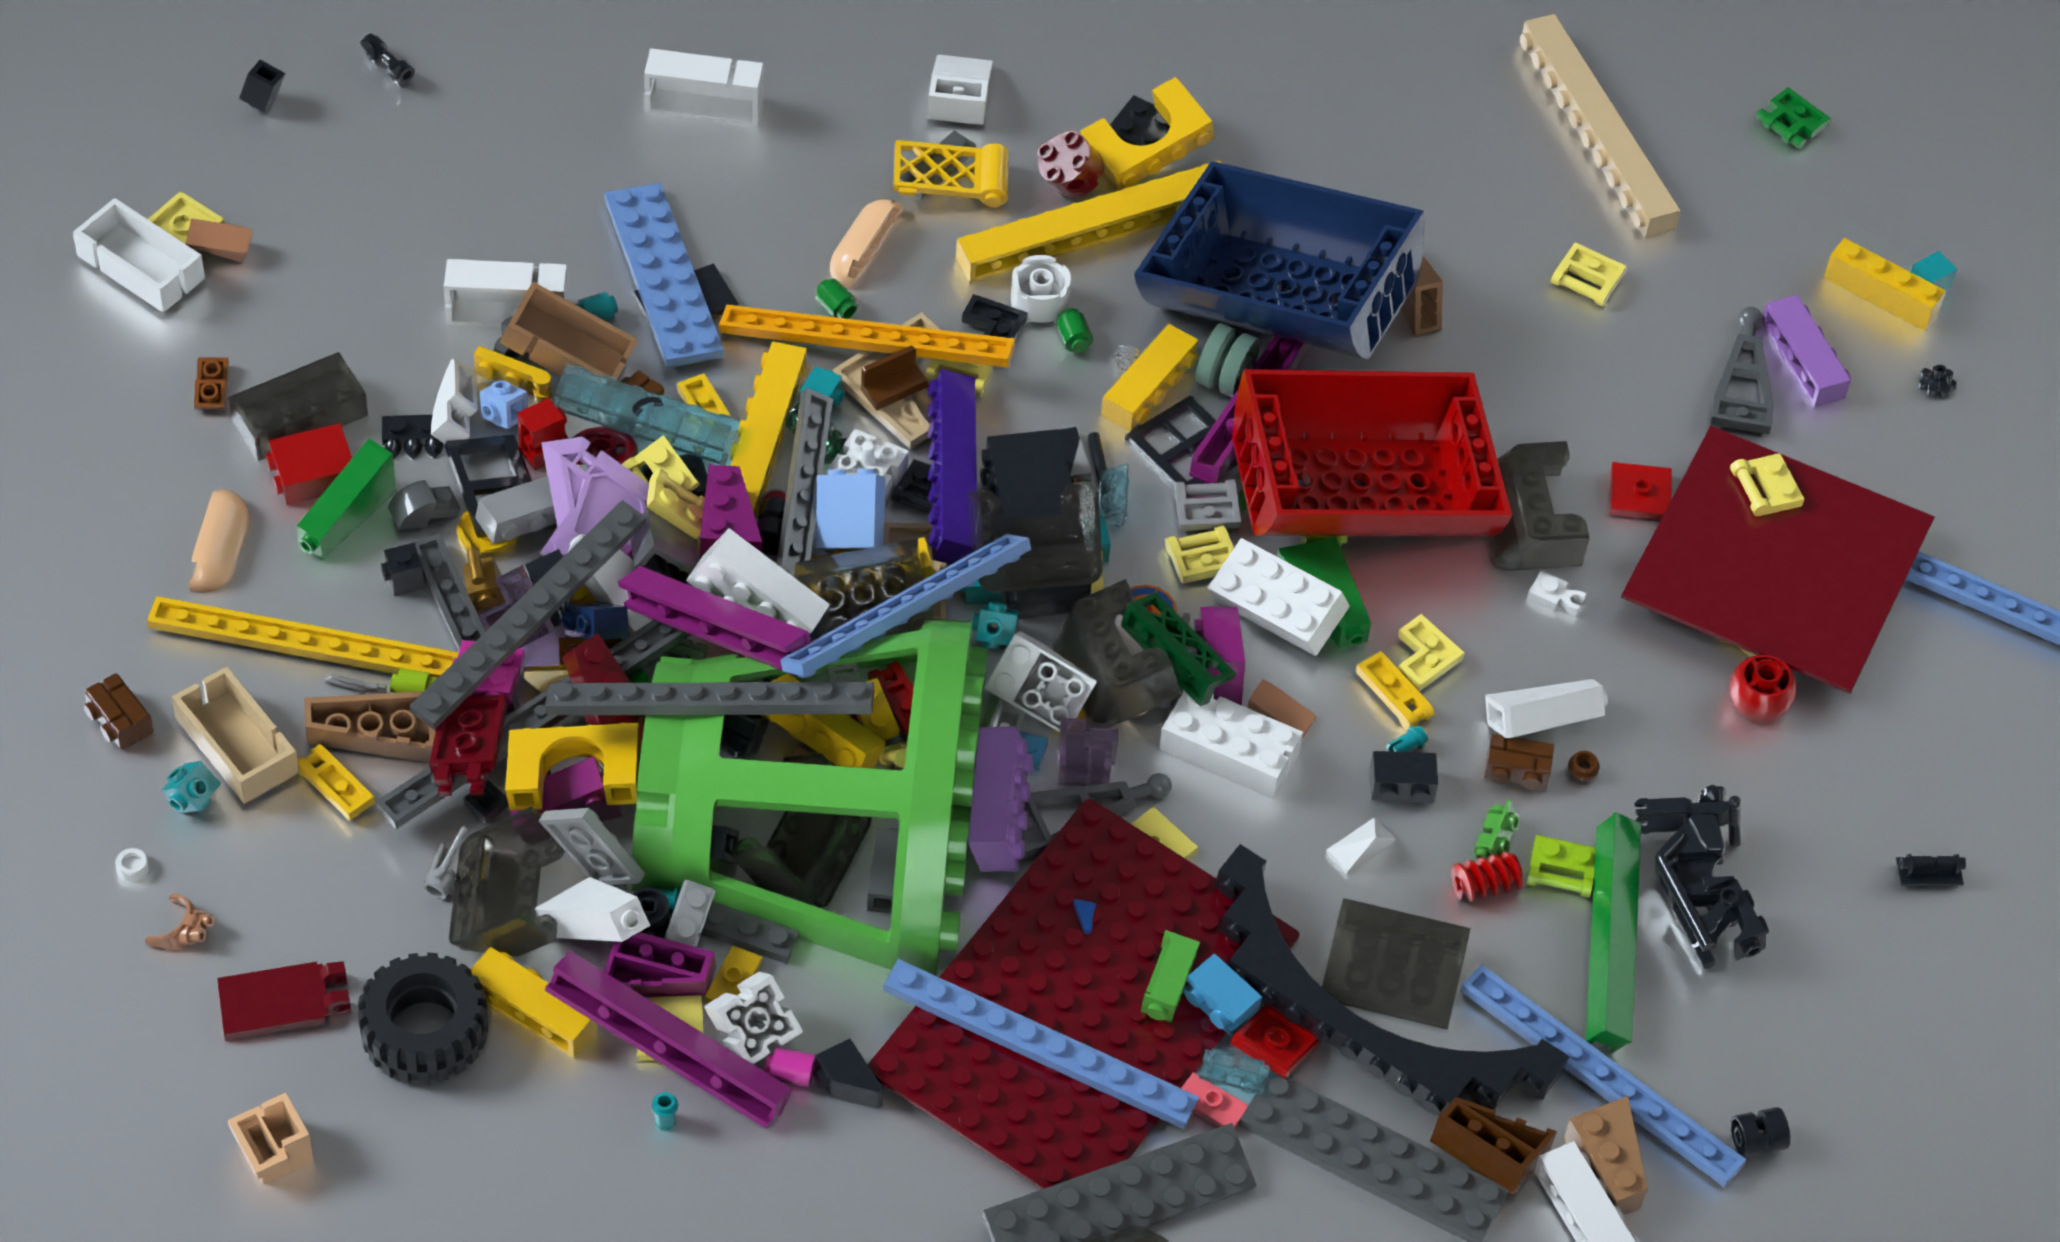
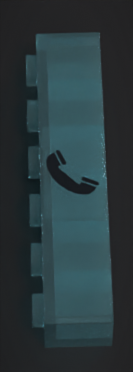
M567 364L563 370L553 400L554 405L561 407L566 414L651 442H655L664 435L675 450L720 465H726L740 421L734 420L727 415H718L706 411L700 406L688 405L676 401L670 396L658 395L646 391L640 386H631L619 382L610 376H601L589 372L583 367H573Z

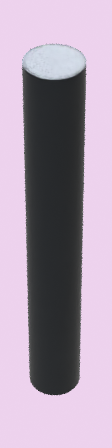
M1092 432L1088 435L1102 505L1104 510H1111L1115 507L1100 434Z

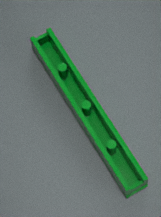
M1614 812L1611 817L1596 827L1586 1041L1589 1044L1595 1041L1607 1046V1051L1612 1054L1626 1044L1632 1043L1641 843V823L1617 812Z

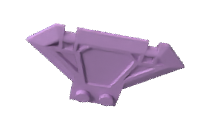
M584 437L542 442L557 529L539 554L545 556L559 549L564 557L570 548L569 543L580 534L586 535L622 500L643 514L647 509L649 484L602 450L597 457L590 454L586 449L591 442ZM578 460L589 467L586 472L576 465ZM629 540L620 548L626 555L632 549L631 541Z

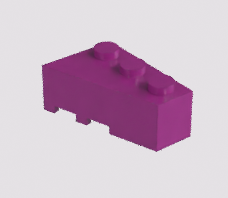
M709 464L700 534V559L728 528L762 553V539L740 466Z

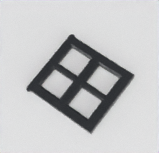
M1193 396L1186 397L1125 434V440L1129 441L1173 485L1174 482H1184L1185 485L1206 484L1197 478L1187 481L1170 464L1187 453L1192 456L1216 422L1194 400ZM1186 411L1205 427L1187 439L1170 423L1171 420ZM1163 427L1179 444L1160 455L1143 437ZM1236 458L1230 465L1227 472L1238 465Z

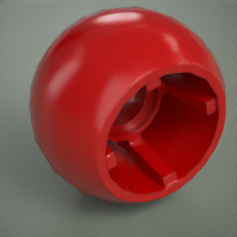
M1754 655L1739 663L1729 679L1728 692L1734 708L1741 715L1757 722H1770L1780 718L1790 710L1796 699L1797 683L1791 668L1779 658L1770 655Z

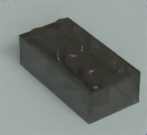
M339 352L228 397L232 421L257 461L265 459V454L270 453L269 440L338 423L342 427L368 416L366 392Z

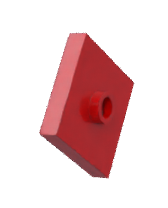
M1612 462L1610 472V515L1660 521L1672 498V468Z
M1265 1005L1233 1035L1230 1044L1285 1079L1318 1047L1320 1040L1305 1027L1289 1021L1283 1013L1274 1007Z

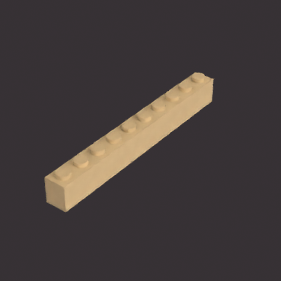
M1551 14L1525 21L1523 32L1520 35L1522 48L1527 50L1532 58L1534 67L1539 69L1543 75L1546 86L1555 94L1558 105L1567 113L1571 126L1577 129L1583 145L1589 148L1594 156L1596 165L1599 168L1601 167L1606 175L1609 186L1614 188L1619 196L1621 205L1630 213L1635 227L1640 229L1645 238L1675 230L1680 214L1679 207L1556 15Z

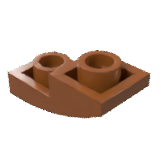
M228 357L198 358L194 409L226 408L229 379Z

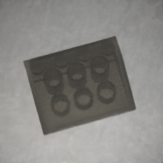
M918 538L795 563L794 578L830 604L814 630L810 633L811 642L926 579ZM932 605L930 610L915 614L909 618L907 623L890 628L883 636L921 630L924 620L934 618Z
M1343 898L1322 988L1342 1005L1447 1030L1471 928Z

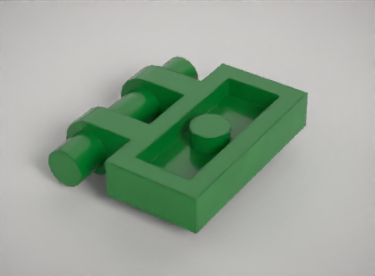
M1789 87L1770 100L1768 109L1772 111L1771 113L1762 108L1756 114V118L1763 122V127L1769 131L1774 130L1782 136V141L1788 145L1793 144L1798 149L1802 148L1806 142L1800 136L1801 133L1812 139L1829 125L1831 119ZM1781 120H1785L1791 126L1787 127L1785 124L1781 122Z

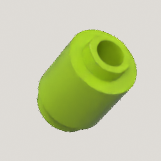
M400 668L398 674L393 673L390 692L425 691L438 677H433L428 672Z

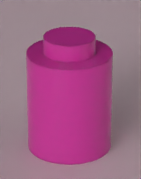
M776 1047L774 1053L767 1055L764 1071L770 1073L771 1076L783 1083L809 1088L813 1079L812 1070L815 1069V1054Z

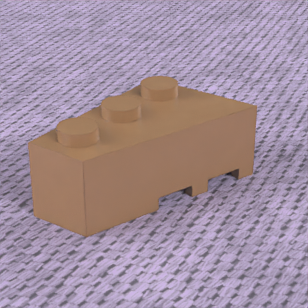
M1628 1096L1569 1118L1564 1140L1567 1144L1575 1141L1579 1150L1587 1154L1591 1163V1169L1596 1178H1600L1604 1182L1612 1204L1619 1207L1623 1216L1641 1209L1648 1188Z

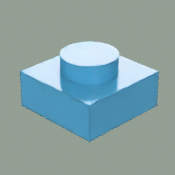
M1019 731L1022 739L1027 741V753L1032 754L1033 769L1039 770L1048 746V738Z

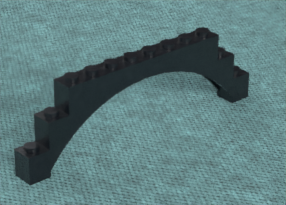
M1239 844L1219 869L1214 887L1218 888L1225 897L1235 899V902L1224 914L1220 931L1230 941L1241 944L1229 960L1228 966L1262 996L1261 1002L1263 1004L1273 1006L1282 1012L1292 1023L1302 1025L1311 1031L1318 1040L1328 1042L1337 1048L1347 1059L1357 1061L1366 1067L1373 1076L1383 1078L1395 1086L1396 1090L1402 1095L1412 1097L1421 1103L1429 1113L1440 1115L1455 1097L1462 1099L1466 1092L1471 1094L1478 1103L1488 1105L1495 1110L1515 1082L1521 1085L1522 1089L1527 1093L1536 1095L1543 1100L1564 1072L1570 1056L1544 1039H1541L1537 1045L1513 1050L1487 1052L1454 1050L1406 1039L1356 1015L1329 995L1308 974L1281 935L1271 912L1265 891L1263 874L1267 861Z

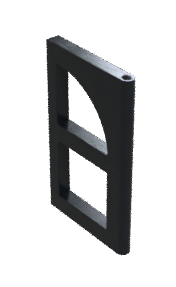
M513 434L447 441L445 443L447 456L477 538L488 536L475 519L478 507L475 496L493 494L532 481L516 437ZM504 451L513 476L469 481L460 455ZM548 526V527H545V528H542V529L539 530V531L546 530V529L549 528V526Z

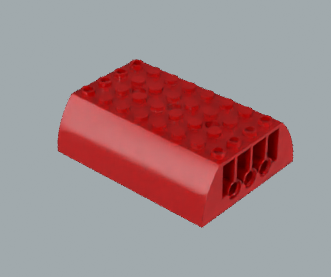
M1244 369L1236 398L1232 441L1254 535L1491 537L1499 534L1509 523L1512 512L1474 372ZM1298 480H1303L1309 486L1299 485ZM1354 480L1361 481L1366 487L1356 485ZM1411 481H1418L1424 487H1417Z

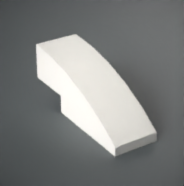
M456 358L450 361L443 377L431 423V435L444 444L447 441L467 439L470 436V417L478 410L477 373Z

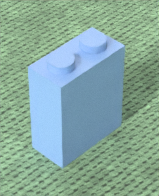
M834 469L828 470V475H817L816 549L824 552L836 550L862 552L884 549L886 478L875 474L873 469H857V474H846V470Z

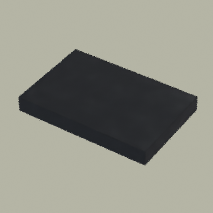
M714 263L694 270L712 319L722 317L726 305L739 306V303ZM635 290L633 291L634 299L648 321L639 291Z

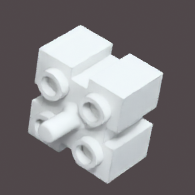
M854 428L843 445V455L837 454L827 469V475L828 470L834 469L846 470V474H857V469L875 470V474L886 478V508L891 500L892 488L894 489L900 483L908 469L909 451L889 442H886L884 446L876 444V437Z
M757 972L737 985L741 992L738 995L724 993L704 1006L715 1028L729 1034V1037L723 1040L726 1048L752 1064L770 1054L767 1045L770 1043L782 1046L803 1032L792 1010L779 1005L778 1002L785 997L771 974Z

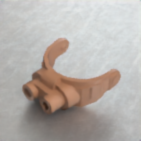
M173 893L170 895L169 900L174 904L183 905L187 908L184 920L168 934L147 936L145 939V943L153 948H163L165 950L183 949L186 945L204 942L206 930L214 925L215 918L212 914H206L204 910L196 909L184 896Z

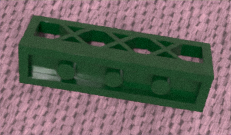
M1156 592L1128 603L1120 626L1200 707L1210 702L1215 687L1234 680L1236 672ZM1154 605L1161 612V615L1149 612L1146 607ZM1165 626L1176 628L1181 635L1169 632ZM1185 646L1196 648L1201 655L1190 653ZM1205 666L1215 668L1221 674L1213 676Z

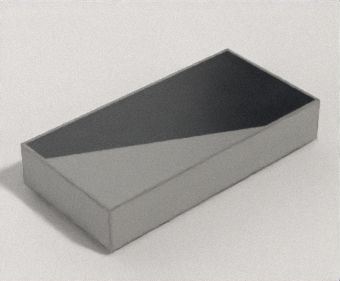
M1077 426L1059 429L1070 479L1072 481L1075 478L1082 480L1091 479L1092 471Z

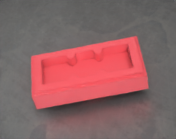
M1194 1072L1181 1088L1199 1097L1193 1113L1217 1128L1233 1123L1236 1129L1240 1118L1248 1107L1246 1103Z

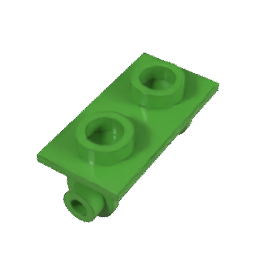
M1507 799L1505 807L1496 804L1489 809L1482 828L1484 832H1492V834L1480 833L1474 848L1476 859L1481 857L1488 859L1489 856L1494 854L1500 857L1501 853L1510 851L1512 835L1519 827V815L1515 812L1511 799Z

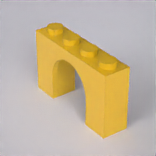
M1177 77L1152 90L1155 108L1170 125L1167 134L1159 141L1144 146L1129 144L1116 134L1104 118L1079 131L1080 135L1099 152L1104 163L1103 174L1116 191L1135 186L1140 180L1151 174L1158 173L1163 167L1175 160L1182 159L1189 152L1198 147L1205 146L1210 140L1215 138L1212 120Z
M620 723L509 730L505 791L510 811L542 809L544 780L548 771L560 761L572 757L590 758L594 756L604 766L603 787L607 805L637 804V782L642 747L639 724Z

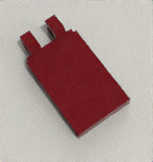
M506 695L470 696L436 728L429 766L431 773L435 777V785H439V797L452 796L454 775H467V783H471L469 789L471 795L484 794L486 786L485 774H491V771L495 770L508 706Z
M316 961L217 978L225 1041L326 1025L325 1016L332 1017L352 1012L348 989L326 993V988L348 984L344 961L326 963L324 966L323 964H317Z

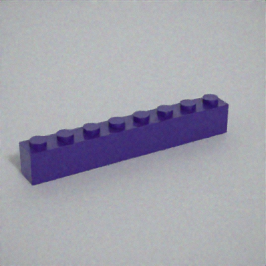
M941 369L936 380H931L927 393L931 397L928 408V417L931 418L928 430V438H931V445L928 451V459L931 460L928 480L932 481L928 496V502L932 503L928 523L932 525V531L928 544L932 547V560L953 564L978 549L975 378Z

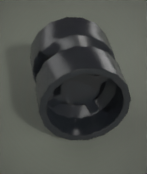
M766 499L758 515L756 523L762 539V553L777 556L785 499Z
M642 888L635 891L632 895L638 897L650 924L649 927L640 932L664 938L669 925V901L666 895L654 888Z
M1774 1107L1760 1110L1757 1116L1749 1112L1731 1117L1730 1133L1735 1151L1742 1157L1757 1156L1762 1154L1763 1150L1771 1153L1789 1148L1790 1129L1781 1108Z

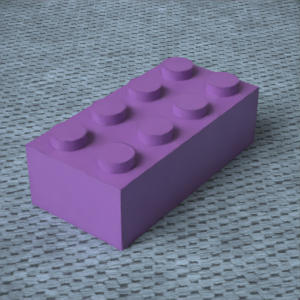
M979 727L968 844L981 872L1019 871V861L1025 857V842L1022 840V830H1027L1028 815L1024 808L1025 802L1030 801L1031 790L1030 784L1027 782L1028 773L1033 771L1032 754L1027 753V741L1022 739L1018 727Z

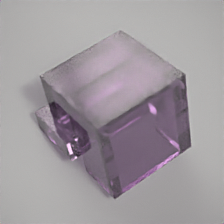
M1060 718L1058 785L1088 786L1109 783L1111 765H1115L1118 729L1086 728V719Z

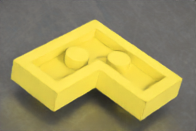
M1422 614L1399 629L1398 637L1415 654L1402 662L1398 669L1419 692L1464 658L1465 652Z

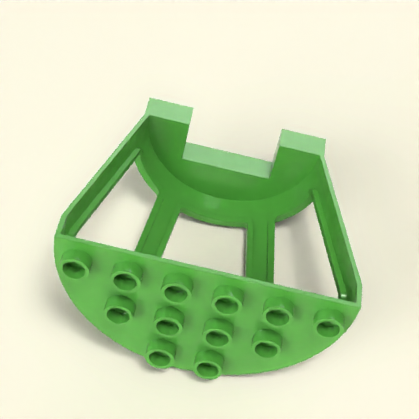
M937 618L924 620L921 630L873 638L865 642L862 648L842 655L839 661L826 664L816 670L815 674L883 666L895 661L899 663L917 661L906 762L902 770L722 758L720 756L725 715H646L638 772L637 804L632 856L636 859L639 867L645 872V875L640 883L632 884V891L646 887L673 891L675 888H680L681 890L684 880H690L716 890L713 902L799 931L800 939L890 970L893 969L897 960L900 959L936 976L939 950L957 952L961 913L943 910L945 895L963 897L979 727H981L982 698L986 679L988 648L972 646L973 623ZM739 653L701 660L661 656L660 662L656 664L652 683L762 681L765 677L771 680L777 679L788 673L749 657L740 658ZM717 806L897 819L899 821L890 931L713 872L710 869L714 810Z

